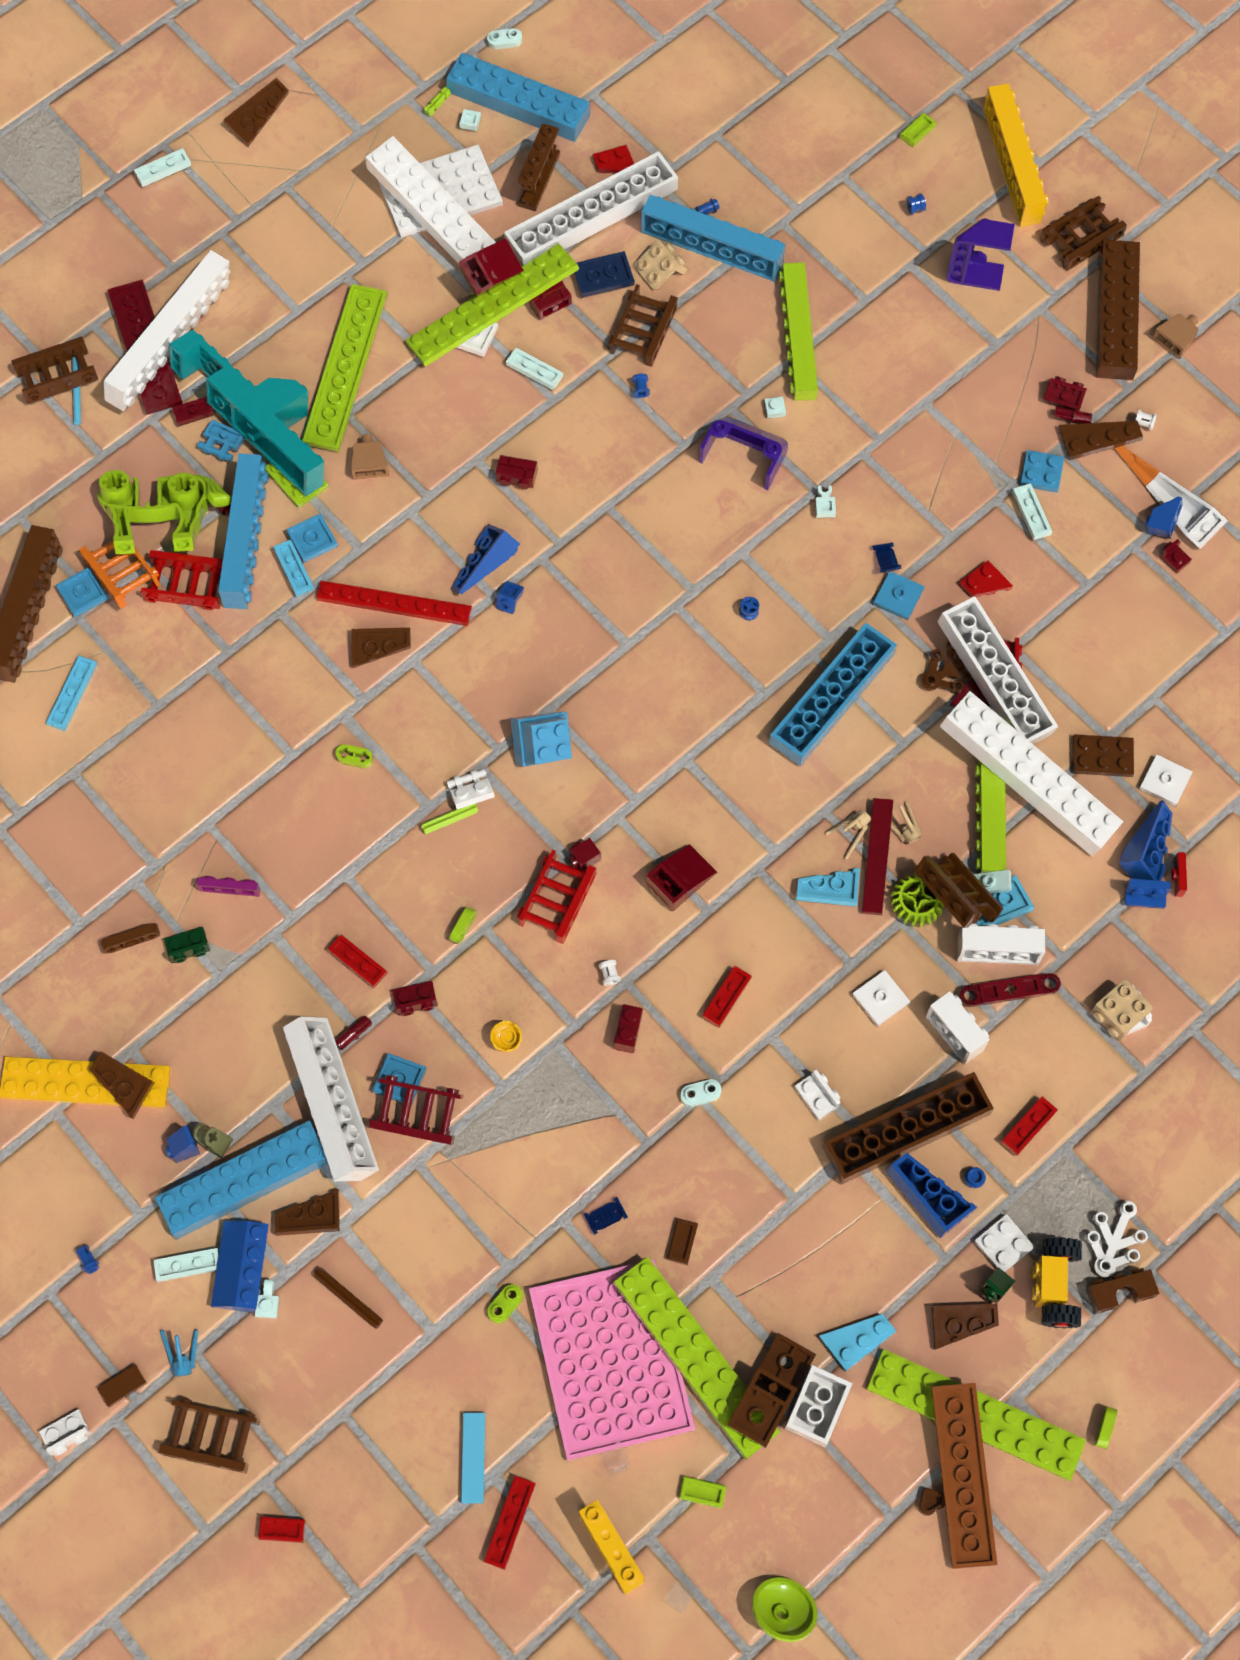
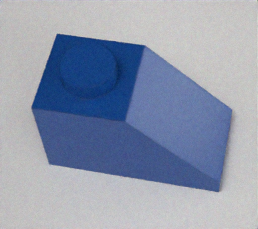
M1178 496L1153 509L1152 514L1147 516L1145 522L1148 533L1171 539L1183 507L1182 497Z
M187 1125L167 1138L168 1146H165L169 1158H173L176 1163L200 1155L197 1143L193 1139L192 1131Z

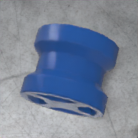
M922 193L917 194L915 197L908 196L906 198L907 209L911 215L915 214L916 211H926V202Z
M745 597L740 604V616L748 621L756 619L759 613V601L754 597Z

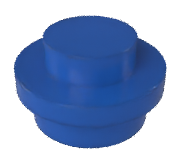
M971 1167L966 1171L964 1180L969 1187L980 1188L985 1183L986 1176L982 1169Z

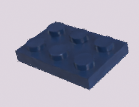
M625 251L577 262L579 270L574 272L582 298L635 285Z

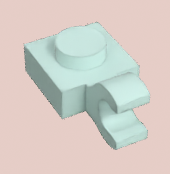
M264 1279V1295H258L255 1317L277 1319L280 1297L273 1296L275 1281Z

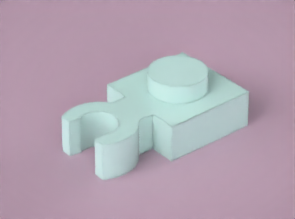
M819 485L817 490L819 497H816L815 500L816 518L835 517V497H830L832 486L829 485L828 491L823 492L821 485Z

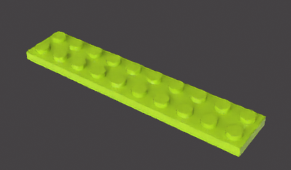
M558 243L523 265L524 271L477 298L474 296L406 339V343L426 367L579 270L578 264Z
M351 284L302 441L309 446L336 452L340 451L388 294L385 290Z
M646 1257L615 1280L613 1284L746 1460L762 1446L727 1427V1424L747 1387L649 1257ZM754 1411L751 1414V1420L754 1423H761L763 1421L762 1413ZM776 1428L771 1439L780 1433L778 1428Z
M883 1349L867 1391L935 1421L931 1387L961 1383ZM977 1391L983 1443L1069 1482L1072 1480L1086 1439Z

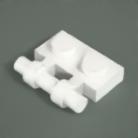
M484 769L479 771L473 770L470 771V774L461 777L458 775L453 777L454 779L446 781L449 789L457 787L450 790L456 809L495 797L488 778L480 781V778L486 777ZM471 781L474 782V783H472V784L463 786V784H465V783H468V782H471Z

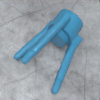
M161 1330L160 1334L171 1364V1372H174L175 1377L192 1374L191 1369L195 1368L198 1330H194L190 1360H188V1356L182 1357L179 1336L175 1335L177 1353L175 1361L165 1332Z

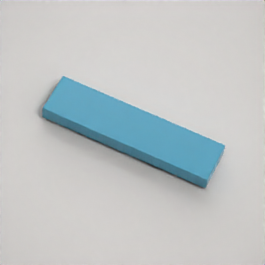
M78 655L46 721L48 726L66 731L96 669V661Z
M463 1413L462 1504H484L485 1413Z

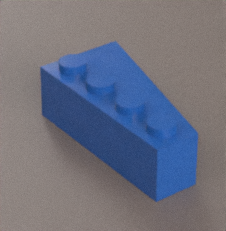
M908 1153L891 1164L886 1171L939 1238H942L969 1217L977 1208L972 1202L969 1203L962 1198L959 1192L953 1191L944 1184L945 1182L942 1179L931 1174L929 1169Z

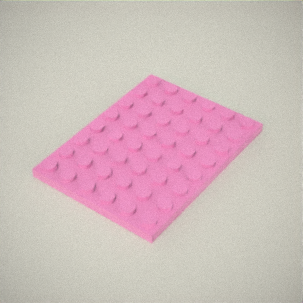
M638 1263L529 1288L567 1461L695 1431L682 1375L613 1284L615 1280Z

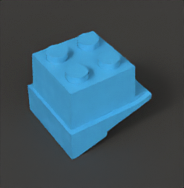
M567 711L511 718L516 765L524 767L572 758Z

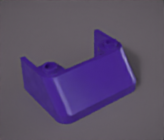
M984 218L959 234L954 240L947 280L954 284L1000 291L1004 264L986 262L987 256L982 251H974L976 245L1010 251L1015 224Z
M723 417L713 422L700 447L699 463L703 464L716 438L727 437L762 451L766 458L773 460L766 474L765 489L769 490L787 454V441L784 438L732 417Z

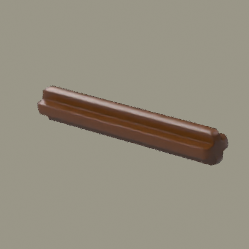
M320 1267L315 1271L314 1277L372 1327L375 1329L380 1327L383 1322L381 1317L323 1268Z

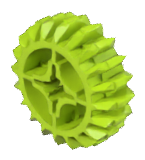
M916 873L913 874L912 878L906 875L905 880L900 879L898 881L899 885L894 886V892L891 893L893 898L891 905L895 906L893 912H899L898 919L905 918L904 924L908 923L909 920L912 921V927L915 926L916 922H918L920 927H923L925 921L929 926L931 919L937 921V915H942V908L945 906L925 883L918 878ZM917 887V890L914 892L908 891V893H904L909 888ZM924 889L927 890L931 894V896L926 895ZM918 893H919V894H920V895H919V898H920L921 900H920V902H919V904H918V907H917V906H916V905H917L916 898H917ZM903 901L911 906L912 911L904 905ZM928 907H932V909L927 912L919 913V910L922 908L928 909Z

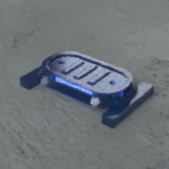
M893 542L872 546L873 550H876V557L881 567L880 572L901 569L894 550L890 548L894 547Z
M618 1197L614 1198L615 1202L596 1209L590 1215L587 1212L584 1213V1217L594 1235L598 1234L597 1230H602L620 1221L622 1216L624 1220L628 1218Z

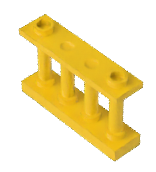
M598 1499L578 1511L580 1519L625 1595L642 1585L645 1578Z

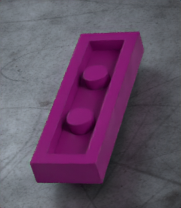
M204 876V878L198 877L196 884L200 892L260 897L261 891L259 884L251 879L236 881L234 878L229 877L223 880L216 879L213 876Z

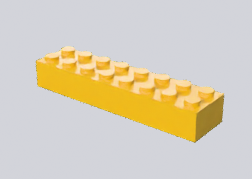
M1009 83L990 86L987 90L983 111L1019 226L1041 224L1042 218L1045 215V207L1048 205V196L1044 194L1043 181L1038 176V165L1034 163V153L1029 148V137L1024 132V121L1020 119L1019 106L1015 104V93L1011 90Z

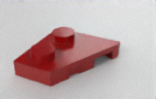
M627 145L593 154V161L598 173L616 174L634 164Z
M989 560L959 582V586L971 598L995 594L996 591L1001 590L1010 591L1013 587Z

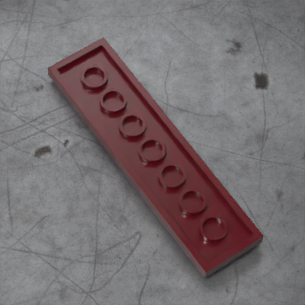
M143 279L107 289L127 352L155 319ZM168 357L166 364L163 367H159L154 379L146 383L144 391L140 394L147 415L183 404Z

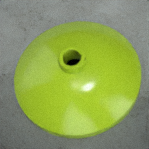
M783 1577L770 1578L758 1586L752 1598V1612L756 1622L764 1632L777 1640L785 1642L800 1641L806 1638L816 1625L818 1616L816 1603L807 1589L794 1580Z

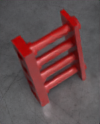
M150 550L149 558L159 574V577H157L158 581H160L162 568L169 567L174 570L169 591L158 590V587L151 581L150 588L141 587L144 600L153 603L160 601L198 606L207 610L220 609L218 597L214 596L218 578L221 575L223 559ZM182 570L193 571L188 593L177 592ZM202 572L211 573L207 596L195 595L200 573Z
M552 849L550 855L546 854L540 876L525 907L519 909L517 918H519V926L521 927L524 926L526 920H529L554 931L556 941L564 944L597 872L596 867L591 865L588 866L587 870L580 871L555 860L556 851ZM551 868H555L579 878L581 883L578 888H571L547 878ZM546 885L571 896L570 906H564L540 896L539 893L542 886ZM536 902L562 913L564 918L561 923H554L530 911Z

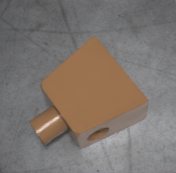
M1176 314L1156 328L1153 339L1178 359H1181L1197 335L1199 329L1195 325L1198 323V318L1193 314L1187 318L1181 314Z
M370 434L363 435L361 437L362 443H356L353 446L351 466L353 480L389 476L381 442H373V436Z

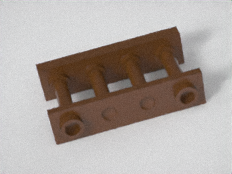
M636 284L634 291L631 290L629 293L627 307L615 334L610 336L608 345L610 346V354L614 355L617 347H621L642 354L645 357V365L652 367L677 310L678 297L671 295L669 301H665V303L640 295V285ZM639 302L661 309L664 313L662 317H655L636 311L634 307ZM630 317L655 324L657 329L656 331L649 332L627 325ZM624 332L649 339L651 343L649 347H642L621 340Z
M82 336L11 360L17 377L23 376L27 388L21 390L27 404L99 380L94 366H87L84 355L89 353ZM76 357L80 369L70 373L66 361ZM59 364L63 375L52 379L48 368ZM41 370L45 381L34 385L30 374Z
M179 1398V1401L172 1400L171 1405L179 1408L171 1440L167 1445L160 1444L159 1454L247 1474L249 1465L244 1462L242 1457L251 1424L258 1426L260 1424V1421L255 1418V1414L243 1412L242 1415L192 1405L191 1400ZM189 1410L198 1412L200 1415L192 1445L186 1450L180 1448L179 1440L186 1414ZM208 1415L221 1417L213 1451H210L208 1455L201 1453L202 1449H200ZM229 1421H240L242 1425L234 1456H231V1459L222 1458L223 1454L221 1451Z

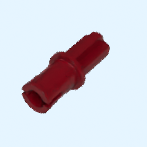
M1056 407L1054 410L1055 417L1070 420V423H1091L1092 413L1078 411L1076 408L1070 410Z
M363 1016L353 1026H348V1029L335 1039L336 1045L341 1050H344L345 1047L355 1039L358 1040V1036L372 1026L371 1020L367 1016Z

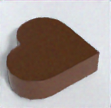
M923 1487L919 1501V1511L925 1516H930L935 1510H940L945 1506L944 1494Z

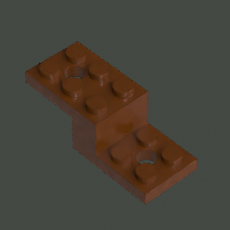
M778 1333L727 1427L766 1449L816 1354ZM784 1357L790 1358L793 1361V1366L789 1369L783 1368L781 1359ZM754 1411L762 1413L763 1421L761 1423H754L751 1420V1414Z

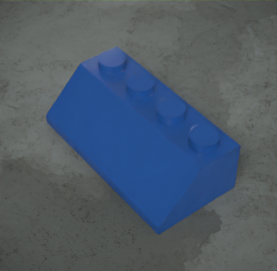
M224 1221L210 1307L249 1313L255 1312L269 1224L252 1221Z

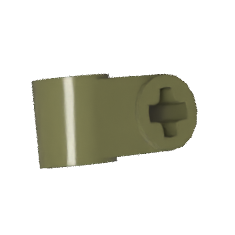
M204 1123L197 1124L192 1133L195 1141L220 1158H223L233 1141L227 1134Z

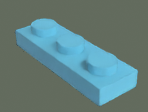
M288 540L274 546V551L296 597L314 590L313 584L292 541Z

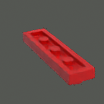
M518 1476L514 1477L484 1563L503 1570L506 1569L536 1483Z

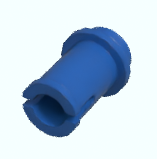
M711 198L709 202L695 208L697 212L707 215L711 212L716 213L720 206L717 199Z
M88 1245L76 1250V1254L84 1266V1272L91 1274L99 1269V1262L94 1259Z

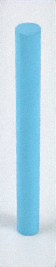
M76 357L72 358V372L80 369ZM80 386L73 388V417L75 425L81 424Z

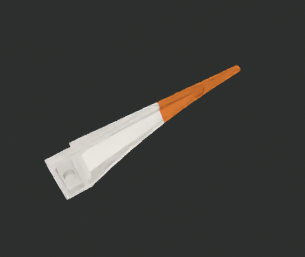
M1124 446L1115 448L1160 505L1178 496L1182 497L1183 507L1176 524L1199 549L1228 522L1214 507L1164 475Z

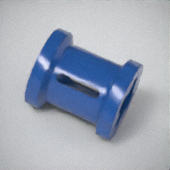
M643 373L634 375L631 378L635 388L634 397H648L650 395V390L647 387L648 375Z

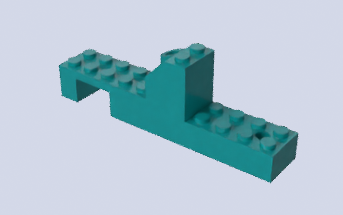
M193 329L169 344L171 369L182 380L201 369L208 376L206 378L207 403L305 496H308L323 486V458L314 453L310 446L298 437L296 432L289 429V427L308 416L309 393L304 385L291 379L267 378L254 387L250 380L245 379L238 369H235L225 357H222L217 352L214 346H210L204 337L197 334Z

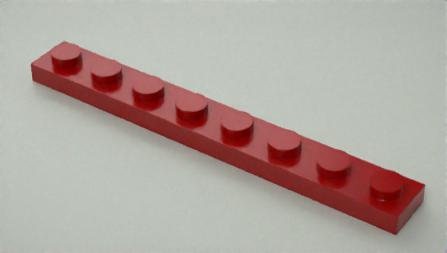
M322 580L316 597L317 601L463 626H468L472 606Z

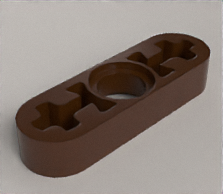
M151 923L105 938L100 943L103 953L109 954L155 939L160 936L158 924Z

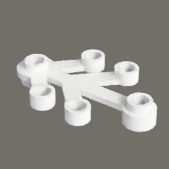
M1124 1201L1119 1206L1120 1219L1113 1235L1107 1224L1108 1216L1106 1213L1099 1212L1094 1217V1222L1099 1226L1107 1244L1106 1253L1104 1254L1099 1244L1100 1234L1098 1232H1089L1086 1240L1091 1245L1097 1258L1094 1263L1095 1272L1101 1277H1110L1115 1273L1116 1267L1129 1262L1136 1263L1140 1259V1253L1136 1249H1131L1126 1255L1113 1259L1116 1251L1137 1243L1143 1244L1148 1239V1234L1144 1230H1138L1134 1235L1121 1239L1128 1220L1137 1212V1207L1132 1201ZM1125 1206H1130L1132 1212H1127ZM1103 1216L1104 1222H1099L1097 1217ZM1137 1234H1142L1144 1240H1139ZM1090 1235H1095L1097 1241H1091ZM1130 1253H1135L1137 1258L1135 1260L1131 1259ZM1102 1263H1107L1109 1265V1269H1103Z

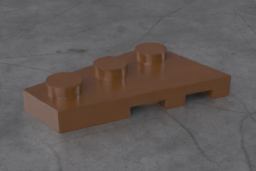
M410 627L352 629V668L410 649Z
M339 1189L332 1190V1193L322 1197H314L313 1200L304 1204H296L276 1212V1236L340 1231Z
M998 1304L932 1306L934 1350L999 1326Z

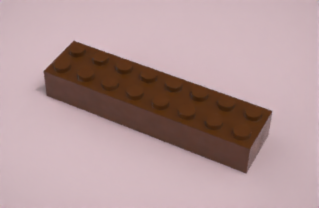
M1103 239L1099 251L1096 378L1133 381L1138 369L1140 242Z
M31 525L0 613V680L15 683L17 677L20 676L22 661L27 657L28 644L33 640L34 626L39 622L40 609L44 607L46 592L51 587L52 574L56 573V563L58 557L60 558L62 555L63 547L54 529Z
M972 1072L825 1141L823 1149L841 1184H844L898 1159L906 1153L915 1151L991 1115L994 1108L975 1072Z

